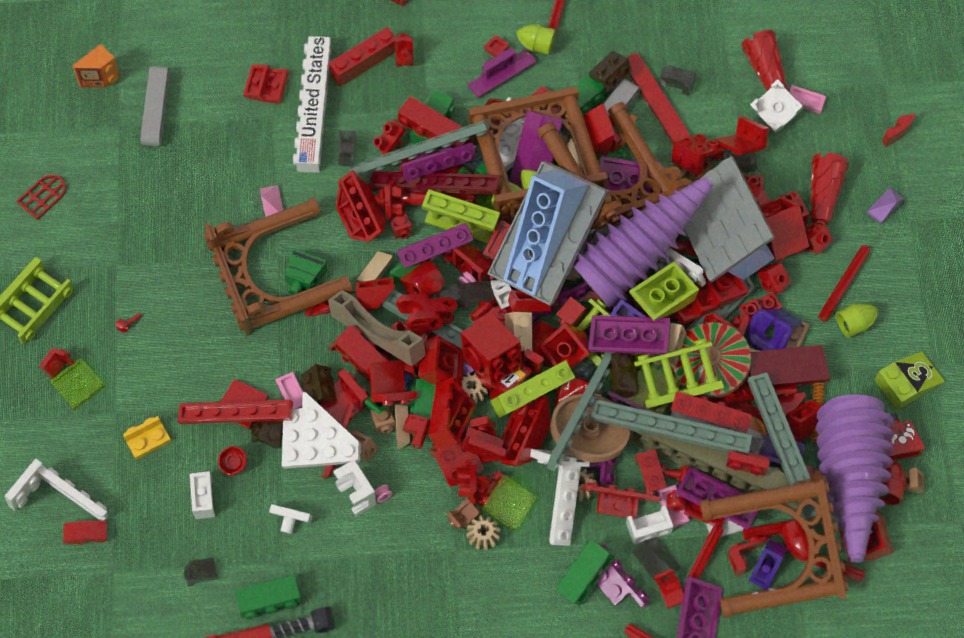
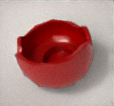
M229 446L222 450L218 456L219 468L223 473L230 476L243 473L248 464L247 454L240 447Z

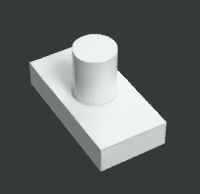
M272 504L269 511L272 514L284 517L280 531L290 534L293 532L296 520L311 523L313 515Z

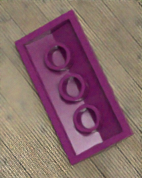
M527 110L509 182L522 187L520 179L522 170L537 171L542 161L552 164L554 157L544 140L540 139L537 130L543 125L553 122L560 134L563 123L562 119Z
M600 157L599 166L601 172H606L607 190L621 191L636 185L640 176L638 162ZM643 185V189L647 193H654L650 186ZM638 194L636 195V199H638V200H641V199H642V198L639 197Z
M592 315L589 352L661 355L668 353L670 318H660L653 321L649 317Z
M692 467L689 468L675 492L700 505V500L708 499V501L743 495L740 491ZM758 511L723 518L748 530Z
M690 576L686 578L676 638H715L723 588Z

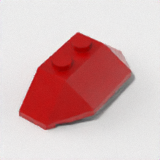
M350 171L338 181L339 189L336 209L350 238L371 242L384 232L386 218L379 204L374 201L375 195L372 189L355 171Z
M540 396L517 408L512 413L501 437L504 440L502 448L506 449L505 457L500 460L503 465L518 467L536 459L530 457L531 449L541 448L550 428L549 400L547 396Z

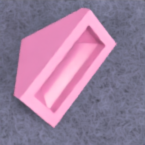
M278 185L260 188L265 217L282 211L283 207Z

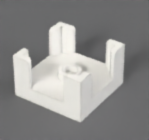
M778 79L771 85L772 88L760 99H755L750 104L775 133L780 131L803 110V106L795 100Z
M355 460L333 471L335 477L339 479L335 483L340 492L352 486L354 487L356 492L350 494L349 498L354 506L351 508L352 512L356 517L376 506L375 491Z

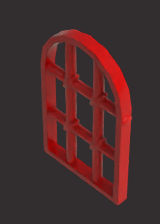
M57 175L44 176L26 191L16 203L38 220L63 197L66 191L65 182ZM49 178H53V179L50 180L48 183H46V184L43 183L44 180L49 179ZM56 179L60 180L62 183L52 190L48 187ZM39 184L43 186L36 194L31 193ZM63 186L61 194H56L55 192ZM46 189L51 192L43 200L37 198ZM28 194L32 197L24 205L20 203ZM51 196L57 197L48 206L44 204ZM36 200L39 202L31 211L26 208L32 201ZM40 206L45 207L39 215L33 214Z

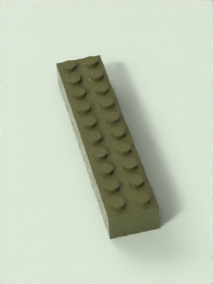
M630 429L629 443L646 451L656 449L657 456L679 466L692 467L743 494L790 486L785 473L777 467L769 466L765 477L733 470L726 467L729 452ZM796 501L784 503L785 505L790 506L794 510H796L797 508ZM775 509V510H778V511H780V512H782V513H784V514H786V515H789V516L793 517L792 515H790L789 513H787V512H785V511H782V510H779V509Z

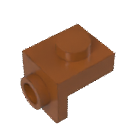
M469 498L463 501L454 511L447 513L451 525L459 529H466L473 519L476 520L482 514L475 503H469Z

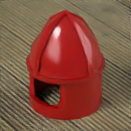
M895 461L891 467L886 469L890 472L891 479L883 483L889 488L887 493L889 496L888 498H878L888 505L901 504L904 490L907 486L906 477L901 465Z
M795 519L784 525L780 533L787 550L795 558L802 562H807L809 555L808 538L801 524Z

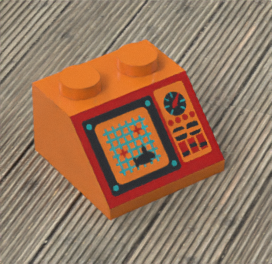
M101 44L72 65L78 84L81 87H108L121 77L115 57Z

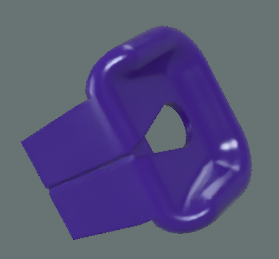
M760 309L753 314L747 329L748 342L759 351L785 349L793 329L801 326L802 321L783 309ZM772 323L775 325L774 337L772 340L766 338L765 332Z

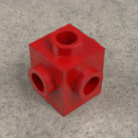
M813 223L805 230L809 247L805 248L806 252L819 254L833 241L830 230L825 225Z
M771 263L757 272L761 285L766 292L780 293L785 290V286L791 283L788 278V272L784 269L782 263Z

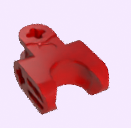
M421 293L400 296L396 306L400 313L411 314L406 322L411 332L438 330L443 324H451L454 321L453 311L457 309V302L449 297L431 299L428 294Z

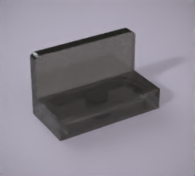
M657 536L645 540L633 551L654 581V576L670 569H673L675 572L681 568Z

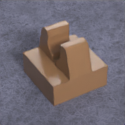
M918 468L909 469V472L905 473V477L910 482L905 490L916 492L917 494L925 493L924 474Z

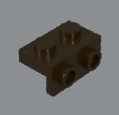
M611 51L589 72V77L603 84L605 92L609 93L631 73L632 69L629 58Z
M619 352L612 353L613 391L622 393L623 398H628L637 393L635 356Z
M314 364L301 374L304 392L319 405L325 401L333 403L337 401L330 367Z
M283 421L257 422L251 431V435H253L251 441L254 443L257 441L262 442L274 449L279 448L283 437Z

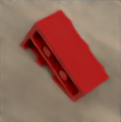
M350 325L328 349L332 352L337 350L343 355L341 359L345 363L349 361L355 367V371L371 383L370 364L372 362L390 361V359L385 354H380L376 350L375 344L370 340L367 341L357 327Z
M455 377L436 383L428 436L439 450L458 443L476 407Z

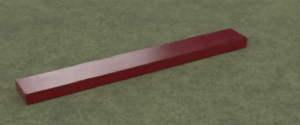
M373 171L368 186L372 190L384 189L390 180H396V184L404 186L407 192H428L429 189L438 193L499 195L504 178L502 175L430 173L406 181L403 172Z

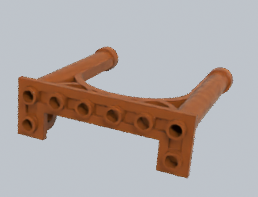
M624 102L613 105L609 108L608 114L636 157L640 168V176L636 185L629 189L608 191L590 230L595 228L602 229L608 223H619V215L629 219L633 217L632 207L642 211L646 209L645 200L653 204L660 201L659 194L668 197L674 194V190L680 191L688 187L689 184H692L691 180H687V178L682 179L678 167L670 166L664 168L660 162H657L629 116ZM550 122L537 130V134L540 139L544 140L559 167L590 181L581 171L554 123ZM643 185L650 186L654 193H647L643 189ZM637 194L639 195L640 198H642L641 200H638V201H637V199H636V195H637Z
M315 197L307 199V202L245 225L233 227L231 222H224L214 229L212 224L209 226L208 223L204 224L206 232H203L208 248L210 251L214 250L215 256H212L216 267L220 266L221 271L218 272L222 283L226 282L228 286L224 288L228 299H233L234 303L230 305L240 331L245 330L246 336H249L250 332H253V329L328 301L341 290L348 294L354 293L349 278L346 275L289 297H274L261 291L252 282L248 274V255L257 240L269 233L321 214ZM248 240L245 247L239 244V242ZM233 249L242 252L241 258L237 261H232L229 258L228 254ZM228 265L235 268L239 267L238 273L234 277H232ZM238 285L244 286L247 289L241 298L236 288ZM251 295H256L260 298V302L249 306L246 300ZM265 301L274 304L266 307L264 306Z
M815 471L816 474H812L813 479L799 480L790 486L708 501V499L700 500L704 521L763 509H779L797 519L808 538V560L803 572L796 580L782 587L720 598L724 618L732 617L734 614L836 595L846 599L845 592L849 591L845 574L842 573L845 572L843 559L839 560L838 552H841L840 542L835 540L834 533L837 532L835 520L831 521L830 513H834L831 500L827 501L826 493H830L826 477L822 476L820 471ZM800 501L796 510L784 504ZM806 504L815 506L816 515L811 520H807L800 515L803 506ZM820 518H822L824 534L817 533L812 526L817 524ZM825 543L827 544L829 559L823 555L815 556V554L819 553V548ZM818 561L826 563L827 573L824 576H816L811 570ZM808 575L813 579V583L801 585Z

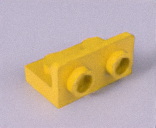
M159 416L148 418L143 424L131 427L123 434L136 460L171 442Z

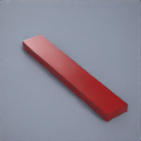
M638 52L627 56L632 69L629 76L634 84L641 88V95L672 144L674 141L681 140L684 137H691Z
M293 401L182 403L179 406L178 423L291 421Z

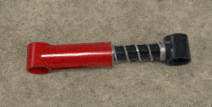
M321 607L313 610L310 616H305L301 620L287 621V623L281 625L278 623L277 626L273 627L268 623L224 635H210L204 638H280L284 636L287 638L288 635H297L299 632L306 633L307 630L315 631L316 633H326L334 630L336 626L331 607Z

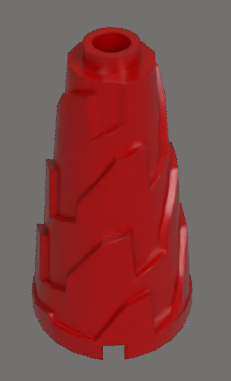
M760 31L753 34L754 38L751 41L749 37L744 39L741 43L742 50L764 88L768 91L772 88L771 85L778 79L785 89L789 91L775 31Z
M822 153L815 154L811 162V218L813 223L825 226L832 219L834 207L842 189L846 172L849 169L847 158L834 153H826V157H821Z

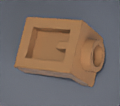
M390 408L380 415L370 410L377 434H387L396 429L395 419Z
M354 430L351 435L361 443L360 457L364 462L368 463L375 455L378 447L370 437Z

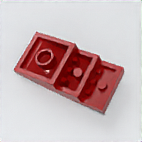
M703 270L702 275L706 280V284L702 287L694 283L699 289L695 300L681 310L674 312V315L681 325L686 324L749 293L748 288L741 278L728 271L715 281L710 282Z

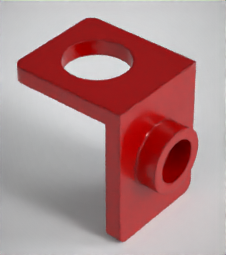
M673 569L654 576L667 608L670 609L682 604L684 593ZM665 576H671L667 580H661Z

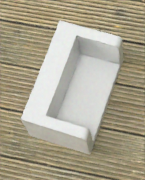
M210 471L190 474L192 512L195 519L215 517L211 487L213 482Z
M661 506L659 512L632 519V516H629L626 520L633 544L670 534L673 530V524L666 506Z

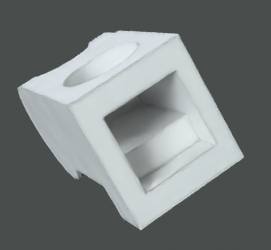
M498 279L492 280V289L501 309L510 306L508 298L510 290H512L511 286Z

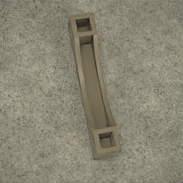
M341 290L328 300L331 317L347 327L350 325L357 327L362 332L363 337L410 366H413L426 356L423 338L410 330L396 331L383 325L371 316L355 297Z

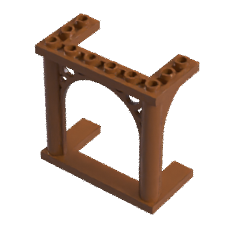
M577 87L548 91L539 95H529L524 98L511 99L500 103L495 102L490 105L476 106L468 109V125L489 119L491 126L486 130L487 133L480 136L472 135L471 143L474 146L480 145L488 175H502L504 178L499 195L494 196V211L500 212L496 227L500 220L510 225L512 224L514 209L520 207L529 189L511 192L499 152V140L502 133L513 122L525 118L527 110L562 119V127L568 130L573 139L584 175L592 183L606 189L607 175L606 172H601L578 103L579 91ZM558 108V113L552 114L551 109ZM501 120L503 125L497 126L491 121Z

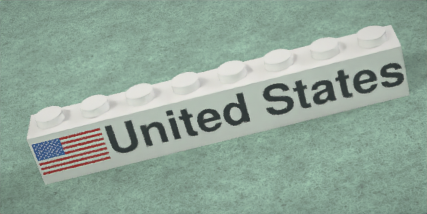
M309 36L308 43H305L304 54H307V57L303 59L305 74L301 76V85H304L303 90H300L302 106H298L300 122L297 121L296 132L299 133V137H295L297 154L293 155V165H296L297 172L319 173L331 40L330 37Z

